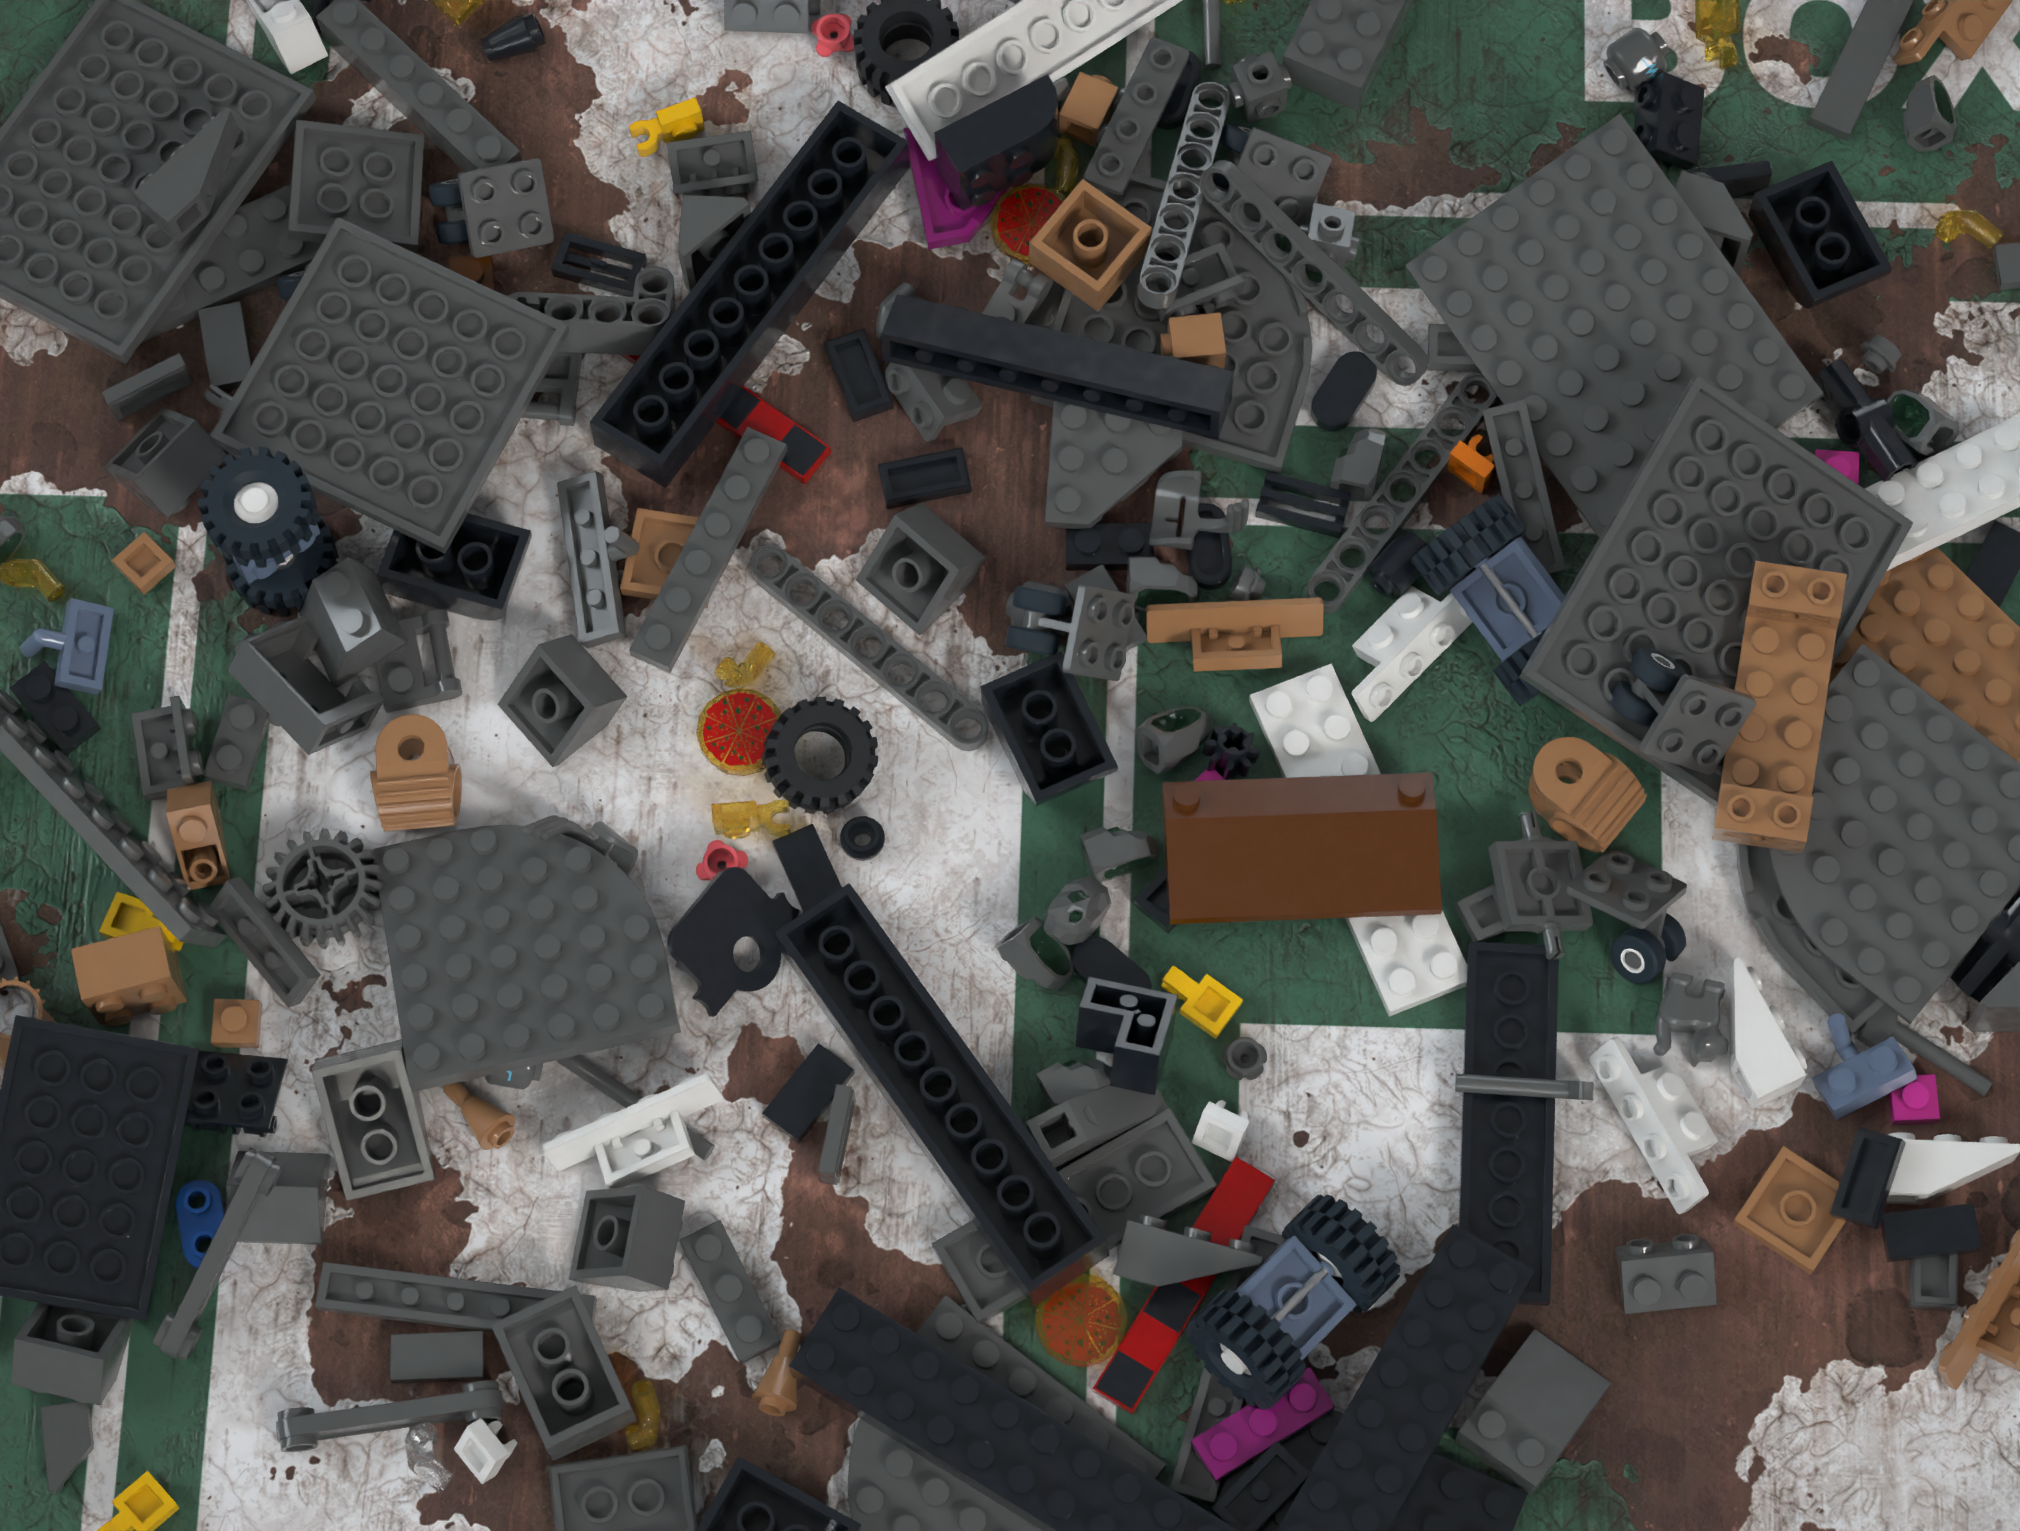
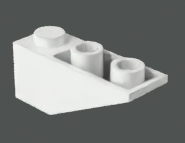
M246 0L275 52L290 74L328 56L312 18L300 0Z
M1739 956L1733 960L1728 971L1730 1071L1753 1110L1800 1087L1806 1077L1804 1070L1807 1069V1064L1800 1049L1796 1045L1790 1046L1782 1031L1785 1030V1025L1779 1011L1773 1005L1768 1007L1760 991L1763 990V986L1757 972L1752 966L1746 968Z
M1905 1132L1888 1134L1903 1139L1906 1144L1886 1203L1922 1205L2012 1163L2020 1153V1144H2009L2007 1138L1998 1136L1980 1138V1142H1962L1960 1136L1952 1134L1937 1135L1933 1137V1140H1915L1914 1134Z

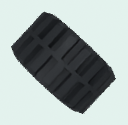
M881 0L879 5L874 2L866 7L867 16L860 15L857 20L858 30H854L853 36L856 70H858L859 79L862 85L867 84V91L873 98L880 94L881 102L890 106L893 100L885 86L960 39L957 21L953 22V14L949 8L941 9L940 0ZM903 39L919 40L930 47L923 56L910 61L897 60L885 53L890 45Z
M816 697L813 701L804 699L797 702L794 707H789L771 727L763 745L765 750L762 754V765L766 767L764 776L767 783L771 782L775 787L773 793L779 799L783 796L789 801L787 804L793 809L797 807L804 808V813L815 814L816 811H823V814L832 813L840 807L843 809L849 805L871 782L874 776V768L878 764L879 756L875 755L878 742L876 737L872 738L870 730L873 727L868 719L863 722L858 716L861 712L854 706L850 710L843 706L845 701L837 698L833 702L826 701V697ZM816 731L824 732L834 737L840 743L845 755V765L838 776L830 780H818L808 776L800 769L795 759L794 749L797 741L804 734Z

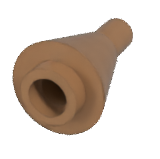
M460 1082L445 1085L443 1092L461 1109L460 1111L483 1150L498 1149L510 1141L514 1134V1115L478 1096H473Z
M784 1330L778 1354L773 1358L752 1394L753 1401L759 1404V1410L768 1415L784 1416L786 1412L794 1411L797 1408V1379L792 1377L789 1365L797 1354L802 1335L798 1331Z

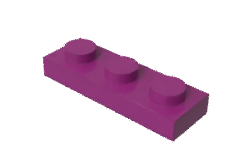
M1310 1367L1304 1370V1376L1272 1408L1261 1410L1258 1405L1255 1407L1247 1405L1191 1440L1192 1447L1215 1483L1265 1453L1276 1441L1280 1444L1335 1409L1333 1402Z

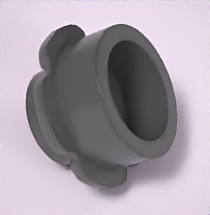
M1874 335L1868 343L1862 342L1860 345L1861 350L1865 352L1861 360L1871 371L1877 374H1882L1883 371L1889 373L1895 371L1896 363L1902 355L1898 348L1888 339L1880 335Z
M1244 565L1233 582L1229 597L1237 601L1259 600L1266 585V580L1260 578L1261 568L1257 567L1253 570Z
M1239 1037L1225 1047L1222 1061L1226 1063V1072L1230 1077L1236 1080H1242L1243 1078L1253 1080L1263 1073V1064L1267 1061V1053L1264 1047L1254 1039ZM1242 1056H1247L1249 1058V1061L1247 1063H1242L1240 1061V1058Z

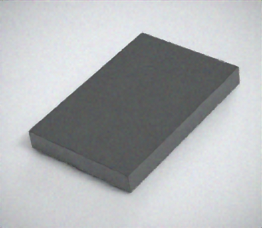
M687 1445L548 1466L556 1531H696L698 1527Z

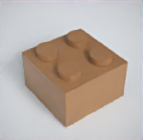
M1082 179L1029 242V263L1098 312L1145 256L1151 239L1152 228Z
M160 926L71 949L81 1000L99 1024L106 1023L107 1026H119L130 1022L133 1019L132 1016L150 1012L153 1015L165 1014L175 1010L177 1004L188 1002L177 951Z

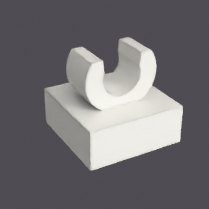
M1220 1100L1216 1104L1209 1101L1202 1112L1191 1143L1233 1162L1240 1150L1250 1123L1247 1120L1248 1112L1243 1110L1240 1115L1224 1109L1225 1101Z
M482 1418L467 1426L454 1450L480 1483L484 1484L497 1475L505 1460L512 1454L517 1442L513 1439L507 1444H502L495 1436L501 1429L502 1423L500 1421H493L486 1425Z

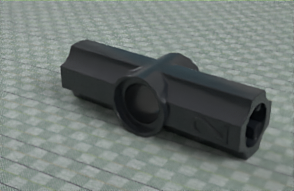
M1842 359L1830 363L1816 374L1814 381L1822 390L1823 398L1836 414L1835 426L1840 439L1850 447L1859 446L1884 482L1889 481L1894 474L1902 472L1906 468L1911 470L1917 466V460L1893 429L1895 418L1890 405L1880 397L1872 399Z
M2020 896L2009 910L2005 908L1979 938L1982 941L1950 977L1957 987L1979 1003L2002 980L2010 968L2020 961Z

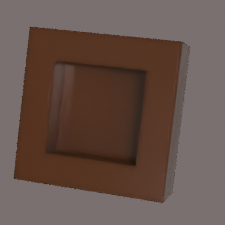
M472 255L448 258L450 270L496 291L492 255L480 258L473 257Z

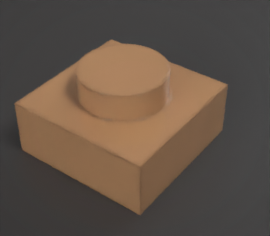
M145 532L112 559L114 566L143 595L176 567L174 561Z
M214 999L212 1045L214 1047L259 1048L262 1003L260 1000Z

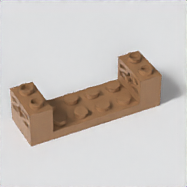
M1755 561L1735 690L1751 695L1755 699L1756 705L1724 757L1712 835L1713 840L1803 853L1808 837L1813 804L1812 792L1835 639L1841 618L1847 574Z

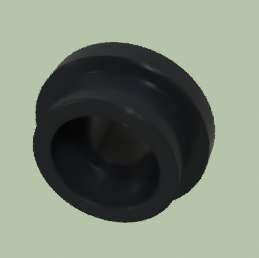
M859 816L849 820L843 826L840 842L843 851L849 857L865 861L876 857L882 851L885 844V834L882 826L875 819ZM860 834H867L871 837V841L865 846H859L854 842L855 838Z

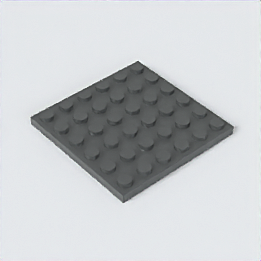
M337 217L210 437L214 444L240 456V449L248 447L253 455H258L259 447L269 448L273 457H275L277 451H281L287 454L290 463L295 460L300 465L313 491L446 553L570 332L569 327L561 321Z

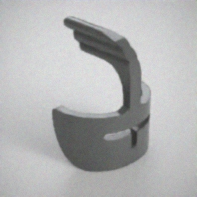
M1188 470L1165 473L1160 477L1156 487L1149 545L1192 550L1194 538L1198 531L1231 533L1243 530L1248 521L1249 501L1244 499L1241 503L1229 504L1225 518H1200L1198 507L1202 473ZM1185 499L1181 537H1176L1177 523L1167 522L1166 520H1178L1180 501Z
M556 815L528 824L522 829L523 835L531 834L535 838H541L544 841L562 834L594 848L604 856H606L611 845L614 844L609 857L627 875L630 874L638 857V850L602 821L596 822L592 827V832L599 835L598 839L594 838L575 822Z

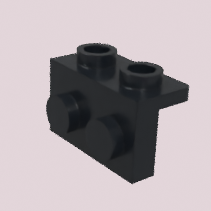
M1666 72L1653 77L1649 83H1644L1638 88L1634 99L1636 111L1633 131L1652 157L1685 170H1689L1698 164L1705 88Z

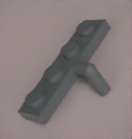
M595 470L557 482L579 643L586 648H591L627 637L616 561L636 555L640 548L639 543L619 528L610 525L604 477L602 474Z

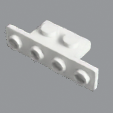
M1411 586L1352 645L1359 658L1376 667L1352 691V696L1365 719L1370 722L1375 721L1473 622L1452 593L1440 602Z
M1619 1037L1612 1038L1589 1057V1061L1678 1214L1685 1213L1709 1194L1706 1185L1689 1157L1710 1149L1718 1140L1673 1063L1641 1074Z
M708 1073L700 1076H691L681 1081L679 1085L659 1094L647 1095L636 1104L625 1109L603 1114L595 1122L577 1130L562 1132L554 1140L543 1144L542 1149L544 1155L558 1171L597 1155L606 1185L609 1188H621L694 1156L695 1152L683 1117L722 1101L723 1096L721 1090Z

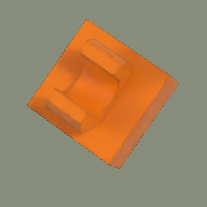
M1477 434L1471 438L1468 445L1461 440L1457 443L1449 454L1447 470L1477 492L1483 494L1493 481L1495 461L1493 453L1489 456H1482L1477 453L1476 450L1481 446L1483 437Z

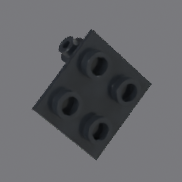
M199 1050L184 1125L191 1126L193 1131H199V1129L219 1130L221 1134H225L228 1127L232 1128L233 1135H239L241 1128L244 1129L245 1134H255L264 1138L267 1136V1133L275 1134L277 1116H273L288 1059Z

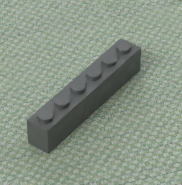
M335 0L316 16L324 41L464 172L522 161L520 150L359 0Z

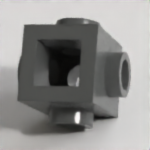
M1272 51L1263 55L1251 54L1239 60L1237 64L1232 66L1231 83L1227 84L1231 102L1235 108H1240L1247 124L1285 111L1288 89L1292 88L1291 78L1284 64H1277Z
M1313 203L1308 226L1300 224L1299 228L1344 270L1346 261L1354 262L1359 244V237L1352 235L1356 212ZM1305 265V270L1321 273L1315 265Z

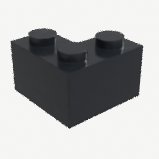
M1089 977L1079 1006L1075 1046L1114 1054L1110 1086L1155 1095L1173 1037L1178 995Z

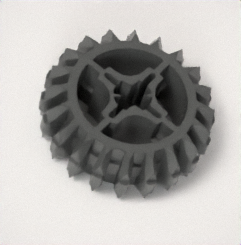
M322 828L319 833V840H314L310 832L305 831L303 833L304 844L297 846L295 841L288 839L287 846L290 853L285 855L281 852H275L274 859L280 867L266 868L265 873L272 882L263 885L264 894L271 897L265 902V908L269 913H275L273 919L281 927H285V932L291 939L300 935V942L303 946L309 947L315 937H317V942L321 949L326 950L329 945V938L331 937L335 938L339 946H344L346 939L343 934L351 931L354 937L360 938L362 933L358 924L363 922L366 925H373L375 920L368 910H382L380 899L376 897L379 895V890L384 888V883L377 880L376 876L382 873V868L379 864H373L375 854L372 850L363 851L364 845L359 838H355L348 843L346 832L340 830L332 840L329 831ZM322 860H340L351 865L354 869L345 871L344 868L328 869L324 866ZM308 866L309 871L305 879L294 884V889L291 890L297 875ZM320 873L325 882L329 884L330 891L327 893L329 904L326 903L323 895L319 893L318 887L322 885L319 877ZM355 888H358L352 902L340 912L341 901L346 896L353 894ZM301 906L304 909L319 908L324 911L326 918H309L299 914L294 909Z

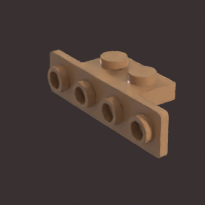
M1931 0L1923 8V17L1917 26L1909 30L1900 40L1899 46L1901 48L1892 60L1898 66L1918 62L1923 59L1938 37L1961 61L1971 59L2013 0Z
M1297 598L1148 605L1146 607L1147 641L1149 643L1191 642L1193 672L1282 668L1281 638L1321 636L1323 634V599Z
M2020 1229L2012 1237L2009 1252L2002 1264L1996 1266L1989 1274L1986 1289L1977 1304L1971 1305L1966 1311L1962 1323L1963 1327L1955 1340L1948 1343L1940 1354L1938 1371L1950 1388L1955 1390L1959 1388L1979 1354H1983L2020 1372Z

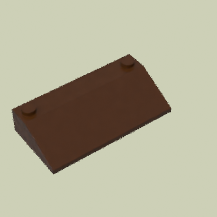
M1432 772L1163 782L1162 827L1170 924L1434 915L1442 913L1437 811Z

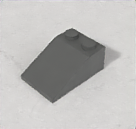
M402 1039L318 1059L311 1072L346 1201L435 1180L436 1176L419 1091L412 1092L408 1083Z
M576 1285L491 1324L552 1461L638 1422Z
M1534 1329L1460 1428L1455 1442L1532 1497L1607 1391L1611 1382Z

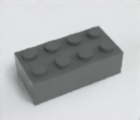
M1311 0L1283 55V64L1288 70L1291 83L1359 111L1415 0Z

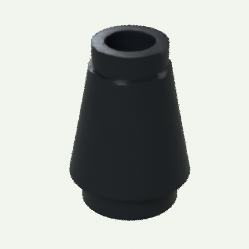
M521 12L489 33L488 36L480 38L490 62L497 59L538 52V47L546 44L543 30L534 12L527 15Z

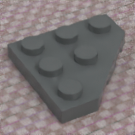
M1054 401L1045 527L1068 529L1092 528L1102 519V516L1119 501L1123 502L1149 480L1151 474L1182 452L1183 431Z

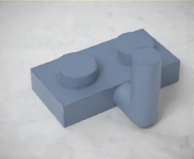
M71 598L66 603L62 632L38 628L21 644L20 650L26 657L35 656L43 647L59 650L54 686L97 695L102 691L114 608Z
M1835 1013L1828 1018L1827 1024L1834 1047L1843 1062L1812 1077L1815 1088L1835 1120L1918 1079L1915 1068L1894 1036L1859 1053L1851 1040L1845 1017L1842 1014Z

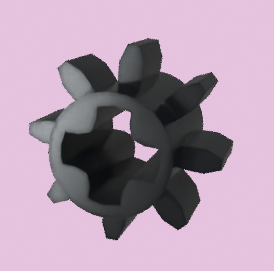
M1233 723L1232 726L1225 727L1224 729L1215 726L1210 739L1205 740L1201 753L1211 757L1207 770H1216L1224 777V780H1228L1230 777L1238 774L1244 778L1247 777L1251 764L1256 763L1260 753L1259 749L1250 747L1255 734L1253 732L1248 733L1243 728L1238 727L1237 723Z

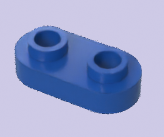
M195 1180L187 1183L181 1188L176 1198V1210L183 1253L186 1260L196 1270H198L206 1254L198 1251L200 1242L205 1239L213 1240L226 1213L222 1194L215 1185L205 1180ZM196 1196H205L206 1202L203 1207L199 1209L191 1207V1202Z

